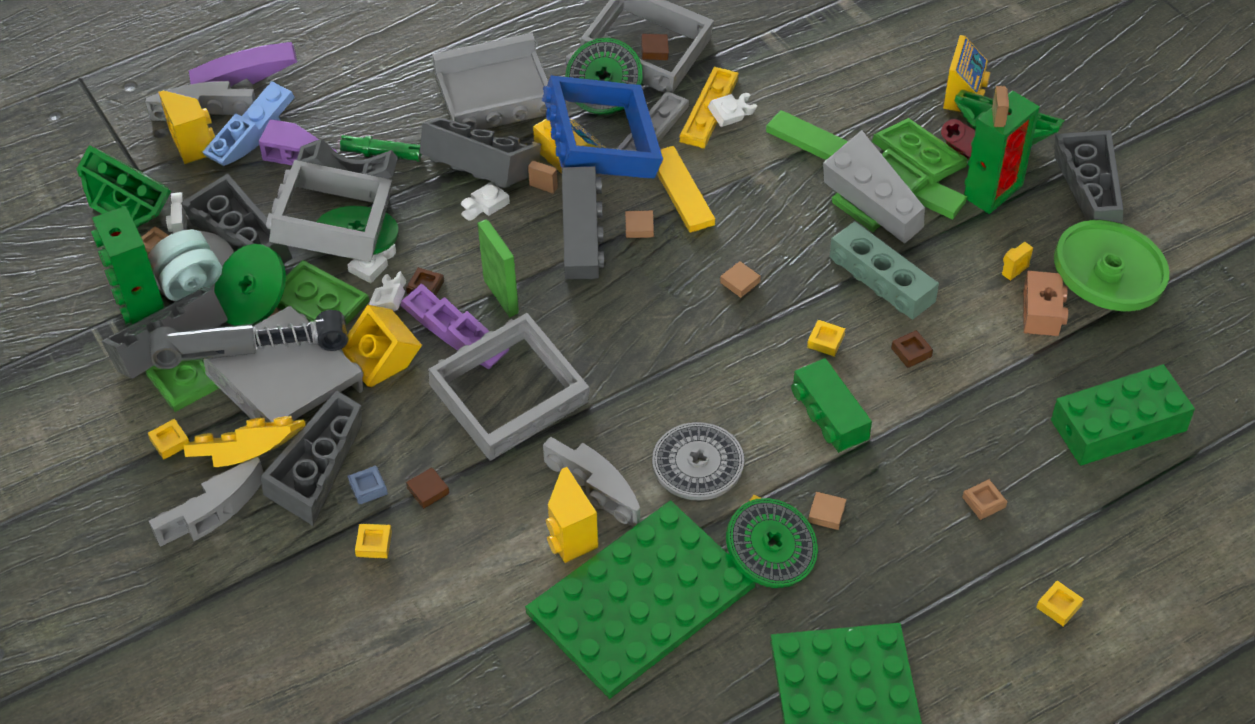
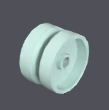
M194 229L182 230L167 236L158 242L148 254L154 276L159 280L158 284L170 300L178 301L203 287L210 288L222 274V265L213 251L210 250L206 239L200 231Z

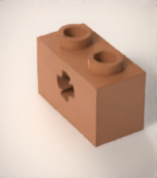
M1027 271L1023 289L1024 333L1059 336L1061 325L1067 324L1068 308L1063 307V303H1066L1068 287L1063 285V279L1059 273Z

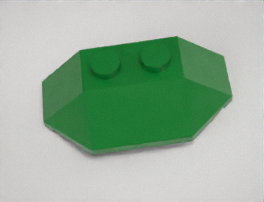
M961 90L954 100L968 126L976 130L975 121L982 112H987L993 105L992 98ZM1038 113L1032 145L1059 132L1065 120Z
M91 145L88 146L77 167L89 207L104 214L127 206L136 228L159 216L171 193L167 186Z

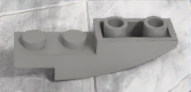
M229 81L196 83L166 90L197 99L202 109L207 108L209 115H234L235 113L243 115L256 100L254 89H231ZM159 93L147 97L145 102L151 121H166Z
M550 437L543 444L544 462L547 466L556 472L568 467L579 486H586V497L592 506L597 509H604L623 524L628 523L634 527L640 523V506L635 494L627 481L608 460L584 443L576 450H573Z
M258 457L252 458L220 475L211 477L208 481L201 483L204 494L193 497L184 504L162 512L157 517L149 520L152 532L159 546L161 547L187 533L190 534L193 541H196L235 515L262 484L261 475L264 472L260 459Z

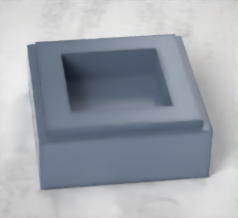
M377 466L347 476L359 505L388 494Z

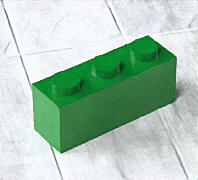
M826 358L794 371V380L791 385L794 397L798 401H802L811 421L817 422L822 429L826 442L828 444L832 443L838 453L870 439L871 419Z

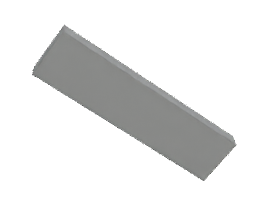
M666 91L650 109L649 114L658 143L688 109L689 100ZM632 133L625 138L617 149L637 151Z

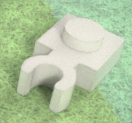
M749 93L741 94L737 100L730 94L711 100L708 108L719 125L723 127L742 121L745 115L753 114L757 104H746L750 97Z
M171 193V215L166 216L168 232L176 233L187 230V219L185 216L186 212L181 204L183 202V193Z
M395 244L389 249L373 255L371 262L353 259L348 264L349 272L372 283L388 266L387 259L392 258L396 254Z
M401 271L392 280L388 274L384 275L382 278L383 287L375 288L369 305L388 308L393 311L398 310L405 293L403 287L406 284V279Z

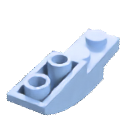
M271 81L242 116L234 114L202 153L223 166L244 157L259 145V139L269 120L280 121L279 115L295 98L292 91Z

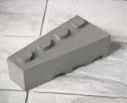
M862 130L823 162L824 183L870 218L874 219L904 244L924 227L925 207Z

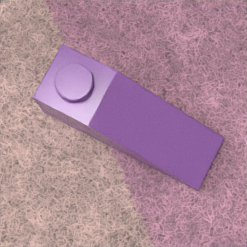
M270 119L259 139V146L264 161L293 165L294 160H297L300 147L319 139L295 123Z

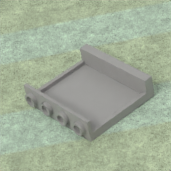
M533 33L432 54L435 76L451 121L470 125V131L546 116L547 108L542 98L544 95L543 87L547 86L548 80L536 53Z
M288 306L256 324L253 328L256 327V330H264V327L267 326L269 329H274L277 325L284 328L288 327L290 323L293 326H300L302 322L308 325L309 321L304 314H299L291 306ZM303 341L298 346L294 342L289 343L287 347L284 344H277L275 348L272 345H266L263 350L257 346L255 354L203 359L206 375L250 419L265 418V423L274 422V418L282 416H292V420H295L328 400L336 391L341 392L349 386H352L359 393L363 391V371L360 366L355 362L352 363L341 349L327 351L322 349L318 343L310 344L308 341Z

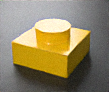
M1023 242L1017 248H1011L1003 258L1002 275L1011 281L1028 268L1033 247Z
M818 320L808 339L807 348L835 357L845 336V328Z
M175 419L148 432L150 441L163 460L183 450V445L190 443Z
M359 524L355 546L356 557L388 558L392 535L391 525Z
M1056 581L1038 601L1036 608L1064 627L1080 609L1084 599L1059 581Z

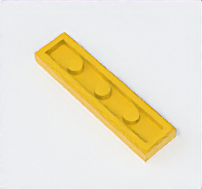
M718 67L713 68L680 134L681 143L705 149L717 124V120L709 110L708 105L711 100L732 93L738 81V72Z
M670 146L660 149L663 161L657 175L689 233L714 226L715 217L675 147Z

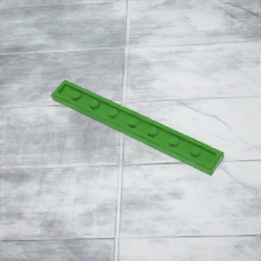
M782 110L766 125L767 133L825 160L848 142ZM937 182L934 184L928 183L915 194L924 207L952 220L966 204L967 196Z

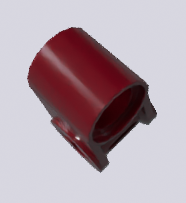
M951 119L943 124L941 128L942 137L948 146L959 152L969 161L972 153L971 142L975 136V130L960 120Z

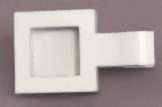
M491 181L471 193V197L461 202V205L466 209L461 215L468 221L475 219L482 212L490 216L510 204L509 195Z

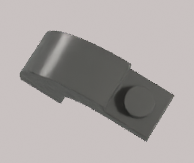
M321 138L301 146L297 160L389 179L393 177L398 157L390 150L369 159L353 160L336 153Z

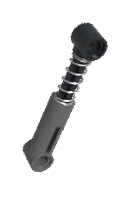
M326 310L321 312L315 321L308 322V325L302 322L300 326H293L290 323L288 327L284 328L277 325L274 329H269L265 326L264 330H256V327L253 328L252 324L178 332L170 327H161L154 330L150 335L151 362L154 366L160 369H171L178 366L182 361L255 354L257 346L263 350L266 345H272L275 348L277 344H284L287 347L289 343L296 342L299 346L301 342L308 341L310 344L318 343L324 350L337 351L346 346L348 336L344 315L337 310Z

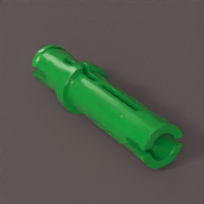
M344 134L341 136V152H354L364 154V157H371V155L377 156L392 150L398 159L421 161L422 154L419 153L420 144L373 139V136H366L365 138Z

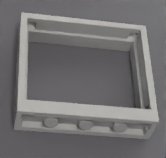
M609 0L581 37L580 47L589 41L602 38L623 10L694 39L672 72L640 59L643 68V84L663 93L666 91L673 93L710 41L714 20L666 0Z
M294 160L291 170L286 169L283 184H280L278 197L273 202L272 213L268 214L266 226L268 229H271L269 242L371 262L388 207L392 180ZM299 187L373 202L365 232L285 216L295 188Z
M528 313L515 320L510 319L503 327L496 331L487 332L480 340L471 345L461 347L454 355L445 360H438V364L429 368V385L489 461L588 403L589 386ZM525 339L565 389L488 434L448 383Z

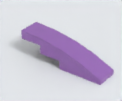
M292 42L264 45L214 59L189 70L190 83L229 81L230 86H233L247 78L253 85L296 63L294 45Z
M422 283L406 296L400 305L423 326L456 350L465 345L475 343L484 334L489 332L468 311L462 314L445 297L439 300ZM509 348L480 365L490 369L509 351Z

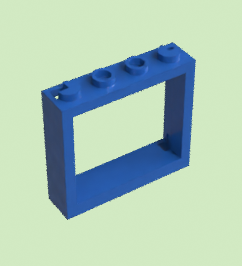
M550 76L547 86L543 87L544 95L542 101L545 102L547 108L546 118L551 124V138L555 140L556 156L559 157L561 168L595 166L596 174L655 179L663 157L641 85ZM565 101L624 107L637 151L576 146Z

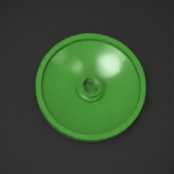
M1089 220L1077 223L1064 231L1054 252L1056 270L1068 288L1082 299L1105 309L1136 311L1147 308L1160 299L1169 281V266L1161 250L1142 233L1120 223L1106 220Z

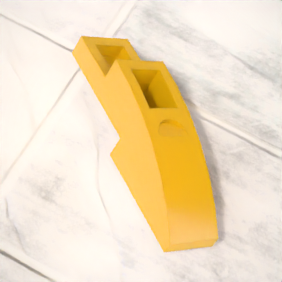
M282 416L274 418V422L265 423V418H254L247 420V425L235 429V432L221 434V438H213L212 433L194 436L195 441L183 445L185 457L212 456L213 467L242 463L286 443L305 427V420L293 421L292 416Z

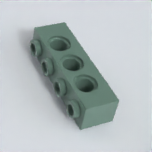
M854 221L831 238L830 258L912 320L936 302L939 283Z

